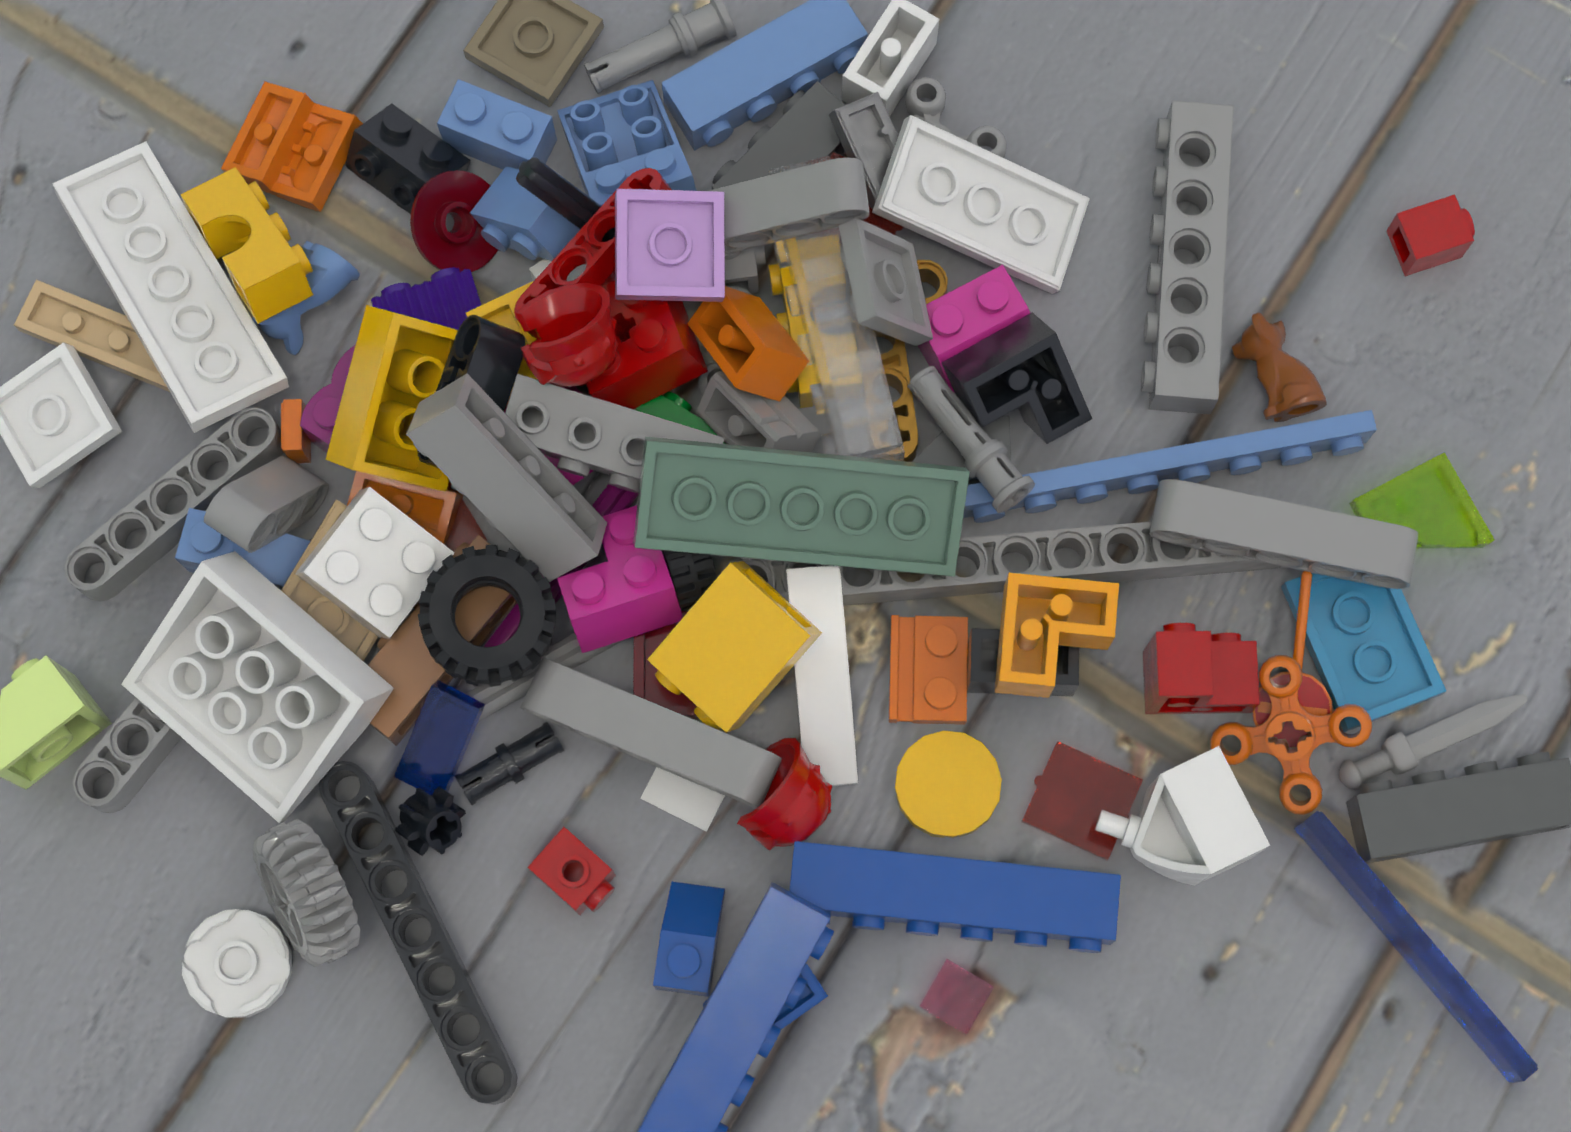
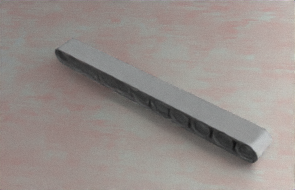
M1151 521L960 538L958 557L963 556L971 559L977 568V572L974 575L966 578L957 575L954 577L925 574L919 581L906 582L898 576L896 571L868 569L872 574V580L864 586L857 587L852 586L844 579L843 574L849 567L840 566L843 606L1003 592L1008 573L1013 572L1004 567L1001 557L1009 552H1018L1028 560L1029 568L1020 574L1110 583L1266 570L1282 566L1185 546L1184 558L1171 559L1161 551L1160 540L1150 536ZM1114 543H1122L1128 546L1132 551L1133 561L1126 564L1113 561L1108 555L1107 547ZM1063 547L1071 548L1080 555L1081 565L1072 569L1065 568L1056 561L1054 552ZM741 558L739 560L747 563L788 602L786 569L829 566L754 558Z

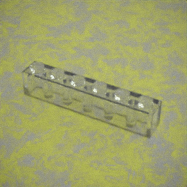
M830 156L768 169V175L831 159ZM839 227L773 242L779 268L789 267L793 285L785 286L791 317L801 316L805 334L797 335L798 347L810 360L806 366L813 365L817 383L809 385L814 412L816 416L825 414L830 432L821 435L824 453L904 461L905 450L875 332L871 328L858 324V320L851 309L850 297L852 290L848 271L843 265L840 256V249L843 245Z

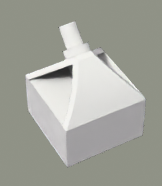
M1219 746L1161 773L1146 789L1139 816L1130 814L1129 818H1125L1101 810L1095 827L1096 831L1121 839L1120 845L1130 848L1133 857L1151 870L1175 881L1194 886L1253 858L1270 846Z

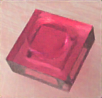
M946 959L919 1008L962 1034L967 1035L994 986Z

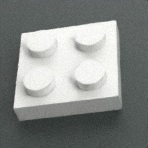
M63 342L0 386V435L31 487L40 489L122 432L74 346Z

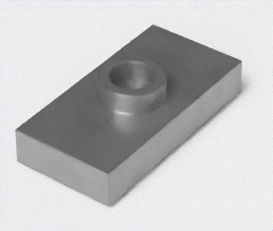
M878 92L837 108L828 114L847 157L857 158L863 162L868 203L871 209L874 208L898 139V134Z

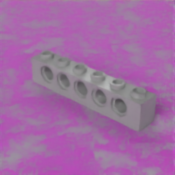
M1172 100L1167 117L1158 118L1155 148L1164 149L1163 166H1156L1154 170L1152 195L1153 197H1161L1160 214L1152 215L1150 226V245H1158L1157 263L1150 262L1147 275V293L1155 294L1154 312L1147 311L1144 325V342L1152 343L1151 361L1143 362L1141 374V392L1149 393L1150 410L1211 414L1218 401L1234 105ZM1185 153L1195 154L1202 160L1203 165L1199 167L1188 166L1181 160L1180 155ZM1181 201L1193 202L1199 207L1201 213L1198 215H1187L1178 208L1177 203ZM1188 249L1197 256L1198 262L1195 264H1184L1176 258L1174 251ZM1177 297L1187 298L1194 304L1196 311L1189 314L1181 313L1173 307L1171 300ZM1173 346L1184 347L1192 354L1193 361L1189 363L1176 362L1169 355L1168 349Z

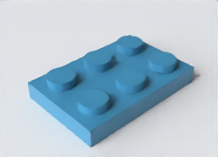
M1312 573L1305 643L1322 683L1332 699L1334 710L1344 704H1357L1369 713L1373 722L1438 697L1446 692L1401 589L1378 587ZM1301 576L1287 581L1281 586L1296 621ZM1346 717L1340 722L1344 732L1361 726L1360 722L1354 717Z

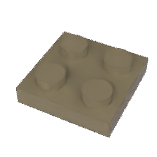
M497 0L463 51L467 60L551 107L603 30V19L570 0Z

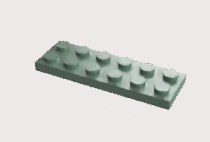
M645 436L633 544L635 548L955 577L970 472L966 467Z

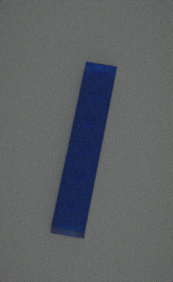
M1317 810L1294 828L1295 831L1509 1083L1523 1082L1537 1071L1536 1062L1325 814Z

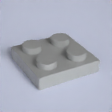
M858 218L838 225L843 245L840 249V256L843 265L848 271L852 290L850 305L854 316L858 320V324L914 346L932 340L933 335L913 243Z

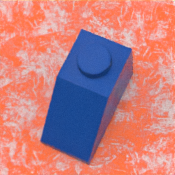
M671 882L660 933L653 986L656 990L710 997L725 894L724 888Z

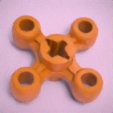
M1275 655L1269 657L1262 664L1259 671L1261 687L1269 695L1272 702V712L1269 718L1263 724L1255 727L1245 726L1238 722L1221 724L1214 730L1210 738V748L1213 749L1219 746L1229 765L1242 763L1250 755L1256 753H1268L1275 756L1284 770L1283 781L1279 788V798L1282 805L1291 813L1305 815L1313 812L1322 800V786L1310 768V756L1313 750L1327 742L1338 743L1344 747L1362 745L1372 732V720L1369 713L1357 704H1344L1336 708L1331 714L1325 716H1314L1307 713L1301 707L1298 700V689L1302 682L1300 665L1292 657ZM1283 667L1289 671L1291 681L1285 685H1278L1272 680L1271 671L1274 668ZM1346 717H1354L1360 722L1361 728L1357 733L1347 734L1340 727L1341 720ZM1286 721H1293V726L1296 730L1308 732L1307 735L1299 738L1297 747H1289L1286 739L1274 737L1275 734L1282 732ZM1226 735L1237 736L1241 741V749L1236 752L1226 750L1222 744L1223 737ZM1298 784L1305 785L1310 789L1311 796L1305 801L1296 800L1291 794V788Z

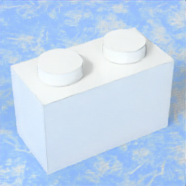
M892 0L843 74L842 100L849 104L878 92L890 117L936 46L940 19L907 0Z

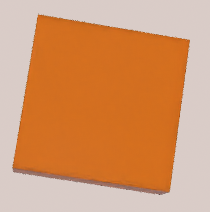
M284 399L283 403H281V449L288 458L297 464L311 463V441L300 426L302 413L306 405L302 399Z

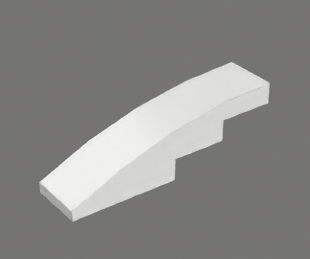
M829 565L786 569L789 603L822 632L794 665L801 746L812 764L820 765V773L826 782L832 786L858 784L840 566Z

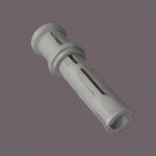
M710 0L709 4L685 15L679 12L675 13L668 20L670 25L596 60L584 63L586 72L591 83L593 82L597 94L676 55L683 53L685 57L688 55L692 57L698 54V48L723 36H727L729 39L737 35L723 1Z
M934 366L921 370L910 380V384L907 387L921 401L935 422L961 452L965 459L964 466L970 472L969 477L978 478L993 497L992 506L998 513L1012 508L1032 491L1035 483L1031 477H1023L1006 456L1008 449L1004 443L997 439L991 440L957 395L945 383Z

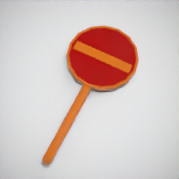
M1303 571L1301 575L1293 658L1298 662L1301 670L1303 667L1312 573ZM1289 671L1280 672L1271 677L1274 683L1278 685H1285L1291 681ZM1302 672V682L1298 689V700L1301 707L1307 713L1314 716L1331 714L1333 712L1332 699L1325 686L1312 675ZM1261 686L1259 688L1260 704L1253 711V720L1256 726L1263 724L1272 712L1271 699ZM1286 721L1282 732L1275 734L1274 737L1286 739L1289 747H1297L1299 738L1307 735L1308 732L1296 730L1293 726V721Z

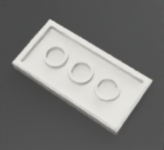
M910 115L903 121L872 213L993 268L1003 265L1009 275L1054 294L1060 291L1090 198Z

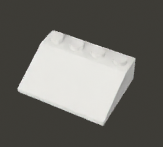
M235 551L204 560L200 563L121 684L278 823L285 821L363 733L394 689Z

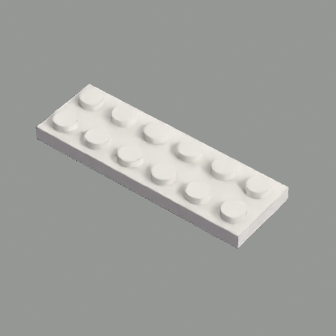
M146 141L52 183L58 199L194 433L289 387L285 373Z

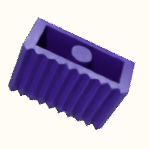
M454 267L439 270L431 275V281L414 284L412 287L409 283L390 285L381 291V297L375 296L371 299L373 307L456 330L459 329L460 325L467 318L466 312L481 306L482 303L471 270L464 269L460 271L459 268Z

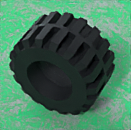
M487 544L486 549L474 550V546L462 549L463 554L455 558L452 555L442 561L443 566L437 572L433 570L427 578L428 584L425 591H421L418 620L424 643L431 657L445 669L447 674L455 679L458 677L465 680L466 684L478 686V683L489 684L490 687L501 686L502 682L508 680L514 682L522 678L523 674L529 669L533 670L541 662L542 656L551 645L556 618L555 599H553L551 593V586L547 578H543L539 573V567L532 560L527 562L521 558L520 552L510 548L506 552L498 550V545ZM490 586L503 589L514 597L519 606L520 622L515 634L505 643L493 647H480L469 643L462 637L456 626L455 612L458 603L467 593L480 587Z

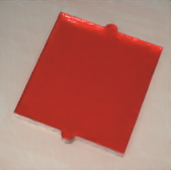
M1057 741L1042 776L1038 775L1034 779V785L1037 788L1021 822L1108 861L1118 838L1095 830L1100 812L1105 810L1129 818L1128 813L1143 779Z

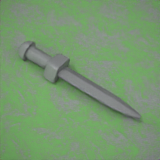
M1524 694L1484 701L1410 735L1404 736L1402 731L1396 733L1383 742L1380 751L1356 762H1352L1350 759L1345 760L1339 769L1340 780L1346 787L1357 790L1360 789L1359 786L1363 785L1364 781L1391 770L1395 774H1404L1418 766V760L1498 725L1522 707L1528 698Z

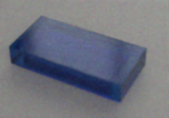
M439 680L435 682L430 688L394 777L416 789L420 787L431 796L438 786L448 792L485 704Z

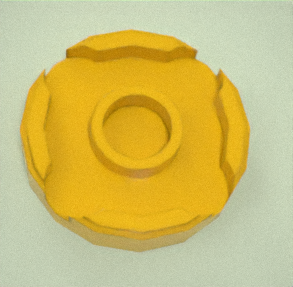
M943 730L923 736L906 750L897 766L895 792L901 812L915 828L932 837L954 838L973 833L989 820L1000 800L1002 778L996 759L982 742L966 733Z

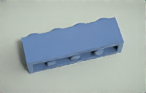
M809 0L661 82L664 103L694 151L706 144L709 147L716 146L732 135L734 128L749 120L751 122H758L765 119L776 110L777 104L792 97L798 91L803 90L806 93L817 81L820 83L822 79L836 71L839 74L845 73L867 39L868 33L847 0Z

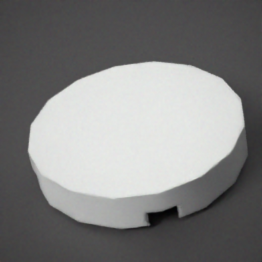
M224 910L206 918L191 933L185 946L187 949L184 954V961H182V976L189 994L205 1010L226 1018L251 1017L269 1009L284 993L292 974V950L284 932L270 918L250 910Z

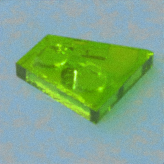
M1445 452L1360 495L1349 503L1356 516L1398 524L1416 530L1419 533L1416 549L1483 548L1495 541Z

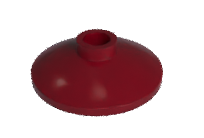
M458 170L440 173L432 177L421 187L413 202L410 226L414 243L422 257L436 269L442 270L454 267L459 268L460 271L470 269L471 272H474L485 266L498 251V249L482 237L481 231L483 227L470 214L490 187L484 179L473 173ZM448 213L454 220V226L450 232L446 228V216Z

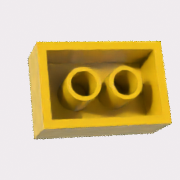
M366 305L325 460L354 471L446 492L449 478L439 468L419 460L417 448L406 434L419 402L436 392L458 330Z

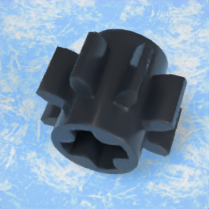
M438 786L431 796L419 787L414 795L399 805L401 824L395 828V831L408 840L407 846L419 855L423 856L429 846L442 855L445 853L446 848L453 845L458 838H461L462 824L460 818L466 812L453 802L454 796Z

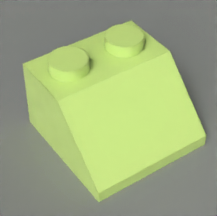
M44 656L40 660L37 658L29 660L17 668L11 676L13 681L1 689L0 777L26 790L112 724L78 678L48 656Z

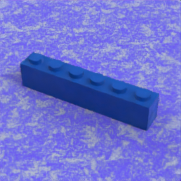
M795 841L789 891L830 913V919L831 916L852 918V927L859 929L884 930L885 922L906 924V933L915 935L938 936L939 927L961 929L960 938L965 940L992 942L993 933L1015 935L1014 944L1021 946L1047 947V939L1069 941V950L1101 953L1102 944L1110 945L1116 941L1121 875Z
M771 882L636 1132H727L728 1126L721 1123V1119L730 1103L737 1107H740L755 1079V1077L747 1074L757 1054L766 1058L770 1053L781 1031V1028L773 1024L783 1005L790 1009L794 1008L808 981L800 976L810 956L819 960L833 936L834 931L826 927L830 920V913Z

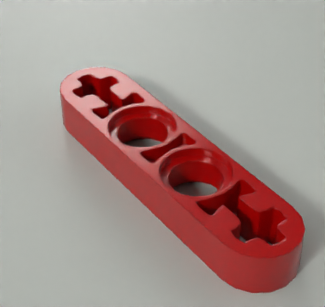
M644 168L632 173L617 188L672 190L661 174L652 168ZM616 191L523 292L514 308V315L517 320L518 318L515 313L528 301L544 292L567 284L591 283L601 285L615 270V237L607 242H602V238L611 228L615 227ZM587 264L585 271L578 278L567 281L570 272L580 265ZM535 329L527 331L532 337L540 338Z

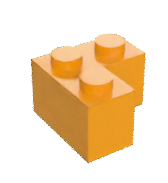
M1009 572L1003 590L995 693L1049 698L1055 687L1058 645L1108 650L1115 638L1119 583Z

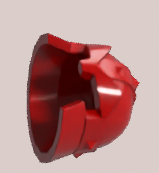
M576 283L548 290L528 301L515 313L524 332L535 329L540 337L530 345L527 344L521 347L530 371L542 385L547 383L559 387L584 385L599 377L614 360L616 349L619 345L615 335L617 320L610 315L609 292L601 285Z
M784 738L765 749L781 757V763L764 802L752 812L741 816L737 822L769 851L775 846H792L795 841L802 842L806 840L823 824L828 814L832 812L830 808L832 785L826 782L820 773V765L812 764L796 738Z

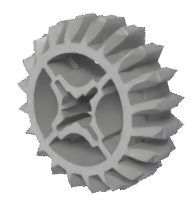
M295 819L286 824L282 822L265 831V834L257 837L253 844V859L256 863L255 870L261 879V886L267 895L268 903L275 913L276 920L281 924L285 936H288L293 948L299 952L301 958L317 967L326 962L331 963L359 946L360 927L357 923L358 915L353 908V900L347 891L346 882L342 879L338 866L333 862L328 848L324 847L319 835L313 832L312 827L299 819Z

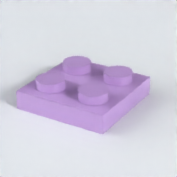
M617 189L615 193V299L722 302L725 298L724 192Z

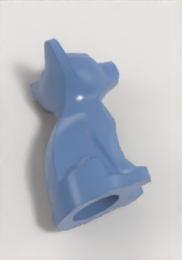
M309 241L302 245V249L313 269V272L306 275L313 296L259 323L260 328L268 337L283 340L286 350L293 355H296L303 345L304 335L301 329L300 315L329 301L342 289H345L351 281L358 280L360 276L358 270L339 254L323 245L313 244Z

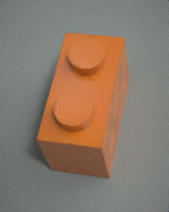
M725 286V298L722 302L703 301L687 323L734 387L739 390L780 402L810 361L760 297Z

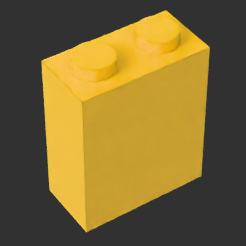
M744 561L730 562L647 660L658 669L655 676L665 688L676 695H680L682 692L697 706L694 709V713L704 724L718 730L722 729L727 733L739 729L822 632Z

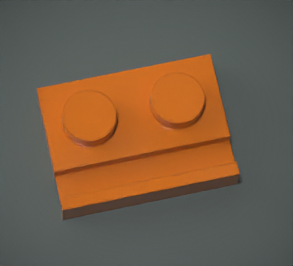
M891 615L889 723L966 724L968 617L916 615L915 617H899V615Z

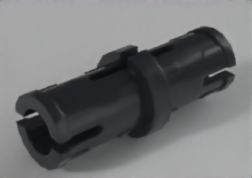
M547 721L541 727L507 747L503 742L495 747L497 753L461 774L455 775L462 789L482 779L481 782L464 791L471 805L477 803L476 801L511 780L517 784L525 779L523 773L557 753L565 751L557 737L537 747L555 735Z

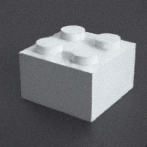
M371 487L359 490L295 574L365 628L376 634L378 638H390L419 601L421 591H425L427 587V578L433 570L437 572L443 566L442 561L450 555L453 556L454 552Z

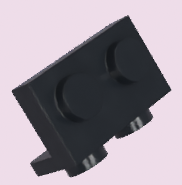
M391 103L354 130L346 167L360 179L366 181L396 203L400 208L411 214L415 197L428 180L446 171H468L471 160Z

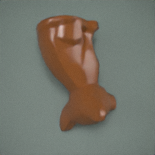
M1261 313L1253 314V323L1242 333L1241 341L1232 346V352L1237 359L1256 362L1257 378L1262 383L1269 398L1268 406L1263 411L1265 419L1273 418L1275 422H1284L1325 407L1327 405L1326 397L1312 371L1299 359L1282 350V345L1286 338L1284 323L1278 321L1272 324Z

